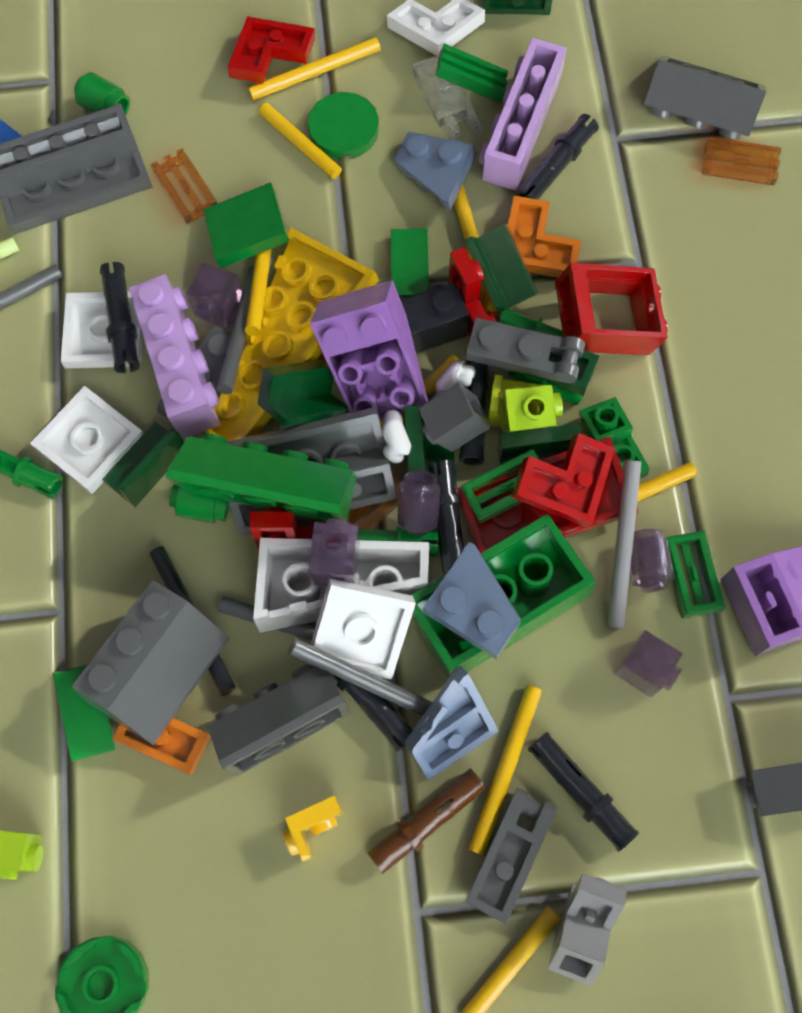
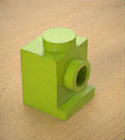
M552 385L508 389L498 393L503 433L557 426L556 418L563 415L560 393H553ZM531 400L539 402L540 412L538 415H532L528 410V404Z
M0 830V878L17 880L19 871L37 872L39 870L44 853L43 845L40 844L42 835Z

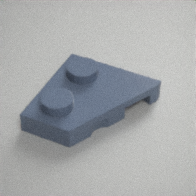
M408 131L394 160L397 169L407 178L414 179L417 186L426 194L428 192L432 193L439 199L444 209L451 210L476 157V150L474 144Z
M471 542L464 548L423 607L425 614L496 660L521 622L520 617L480 552Z
M462 666L454 670L404 742L428 781L499 732L471 677Z

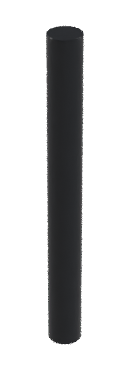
M164 546L153 549L149 555L166 588L194 606ZM218 654L208 670L221 696H225L236 690V686L220 654Z

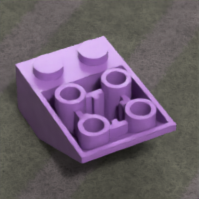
M393 280L318 302L310 325L350 413L376 407L379 418H382L391 410L402 413L404 412V406L420 405L422 407L428 403L407 315Z
M802 546L771 553L734 566L720 579L755 656L802 640Z

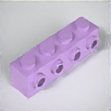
M532 38L525 57H519L514 72V78L516 79L513 85L508 84L502 103V106H504L502 113L495 115L491 128V140L489 143H484L480 153L479 164L484 165L482 181L515 191L518 189L561 80L567 47Z
M166 274L129 287L168 419L182 439L219 426L220 423L214 407L219 405V400L212 383L206 382L204 373L209 372L201 349L196 350L193 341L199 338L191 318L185 317L184 310L188 309V304L181 287L173 288Z

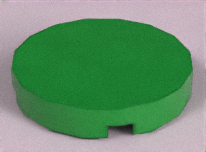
M338 92L327 95L316 102L309 113L308 130L311 141L329 157L341 159V156L350 155L351 158H355L370 150L378 139L379 118L376 108L367 98L356 93Z
M113 935L93 937L75 946L62 961L58 971L60 974L57 986H55V999L61 1013H138L143 1007L149 990V969L142 953L130 941Z

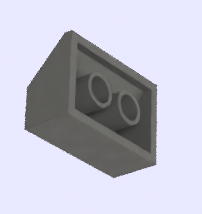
M662 56L658 61L644 105L651 107L649 113L670 119L673 113L686 117L684 124L699 129H705L706 124L720 128L718 134L739 140L741 134L750 136L767 91L764 85Z
M152 580L71 687L85 702L154 746L223 649L229 637L187 600Z
M306 664L291 674L293 679L279 687L276 683L267 685L254 693V701L241 708L238 704H234L218 712L215 715L217 721L209 724L207 727L222 768L235 776H239L350 714L349 709L330 673L311 664Z

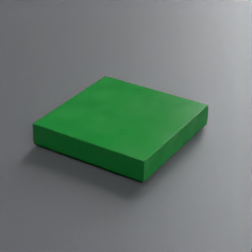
M271 182L203 209L214 258L220 269L290 241L277 194Z

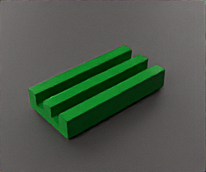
M444 43L439 52L435 76L500 103L506 91L508 70Z
M533 449L461 485V489L479 524L517 506L522 501L512 498L511 494L484 509L481 508L482 505L513 490L517 477L477 497L473 492L520 469L524 458L531 456L538 459Z
M705 530L665 537L662 540L681 618H690L694 615L702 616L711 612H723L726 608ZM689 542H695L711 603L705 604ZM677 544L680 546L695 606H692L676 548Z

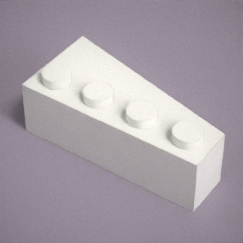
M260 538L253 620L260 633L317 621L329 579L412 595L428 585L429 542Z

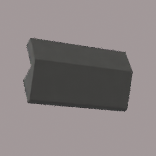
M121 104L0 143V200L9 227L14 235L153 188Z
M376 407L227 441V444L242 447L244 441L258 443L268 447V453L283 455L284 450L297 451L308 455L307 461H318L316 463L321 464L324 463L325 458L348 463V469L354 470L357 477L350 510L398 499L390 463L383 454L385 442ZM229 501L239 535L251 533L250 512H262L263 508ZM294 515L296 522L311 519Z

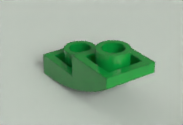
M616 397L579 410V416L588 437L597 441L611 437L623 471L625 460L641 461L640 478L648 475L649 466L632 438L633 427Z
M87 665L52 673L71 762L115 750L108 716L85 702L71 687Z

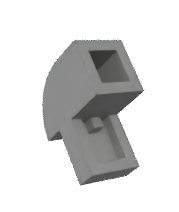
M585 874L581 875L577 885L572 884L555 933L548 970L589 986L593 985L605 964L610 931L625 906L627 890L612 885L604 879L593 878Z

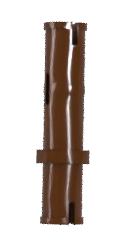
M471 768L468 769L406 821L403 818L395 823L397 828L367 852V854L381 873L384 874L413 849L416 852L424 847L422 842L486 789L485 785ZM448 800H452V803L438 814L436 813V810Z

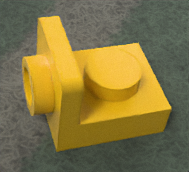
M336 796L327 798L285 818L288 829L283 830L282 834L292 856L299 854L302 861L314 857L305 836V831L311 829L313 836H316L338 825L335 817L344 813Z

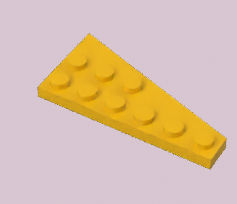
M290 227L288 232L290 241L283 256H278L274 265L276 269L275 276L271 285L266 288L260 334L256 336L247 334L246 346L241 356L233 392L231 394L221 393L219 405L215 407L220 425L206 430L205 433L225 437L227 441L259 434L272 417L257 404L263 369L317 360L322 354V350L312 330L310 321L318 302L376 285L379 279L375 271Z

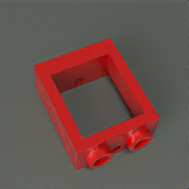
M570 262L555 281L563 337L574 336L582 339L585 342L584 350L591 353L650 355L668 338V324L663 315L661 288L657 283L655 268ZM590 293L629 295L636 331L596 329Z

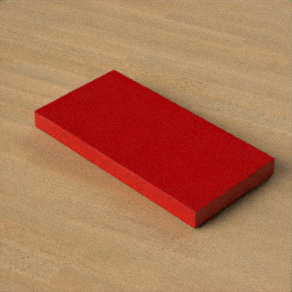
M611 437L598 440L614 447ZM615 450L593 525L587 527L524 502L479 524L461 487H458L457 491L461 497L462 506L476 548L481 554L546 514L550 516L565 538L618 521L623 468ZM567 451L542 459L541 461L562 469ZM520 469L473 492L474 495L477 497L517 477ZM513 490L482 505L481 508L484 509L485 507L511 495L513 493Z

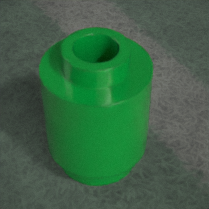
M94 72L81 76L75 83L76 103L84 109L94 113L121 104L125 115L127 114L130 107V99L121 87Z
M175 484L172 487L169 506L175 508V515L177 517L215 524L216 520L226 521L230 510L229 501L188 493Z

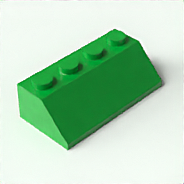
M203 433L202 439L188 436L167 470L166 478L188 493L263 509L279 507L287 510V512H294L296 516L344 526L347 524L357 480L354 470L348 469L349 464L340 460L325 458L323 464L307 461L308 455L292 450H284L283 455L268 453V447L258 443L244 441L242 447L229 445L225 437L210 433Z
M548 514L481 553L484 561L521 619L519 627L504 649L588 599L596 583ZM444 575L411 595L416 603L412 617L426 645L449 679L454 670L459 666H462L468 672L490 659L491 656L423 612V607L446 576Z

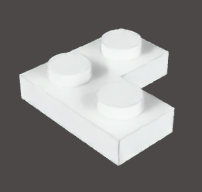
M407 0L387 15V28L438 57L444 43L454 46L485 22V10L468 0H452L436 13L414 0Z

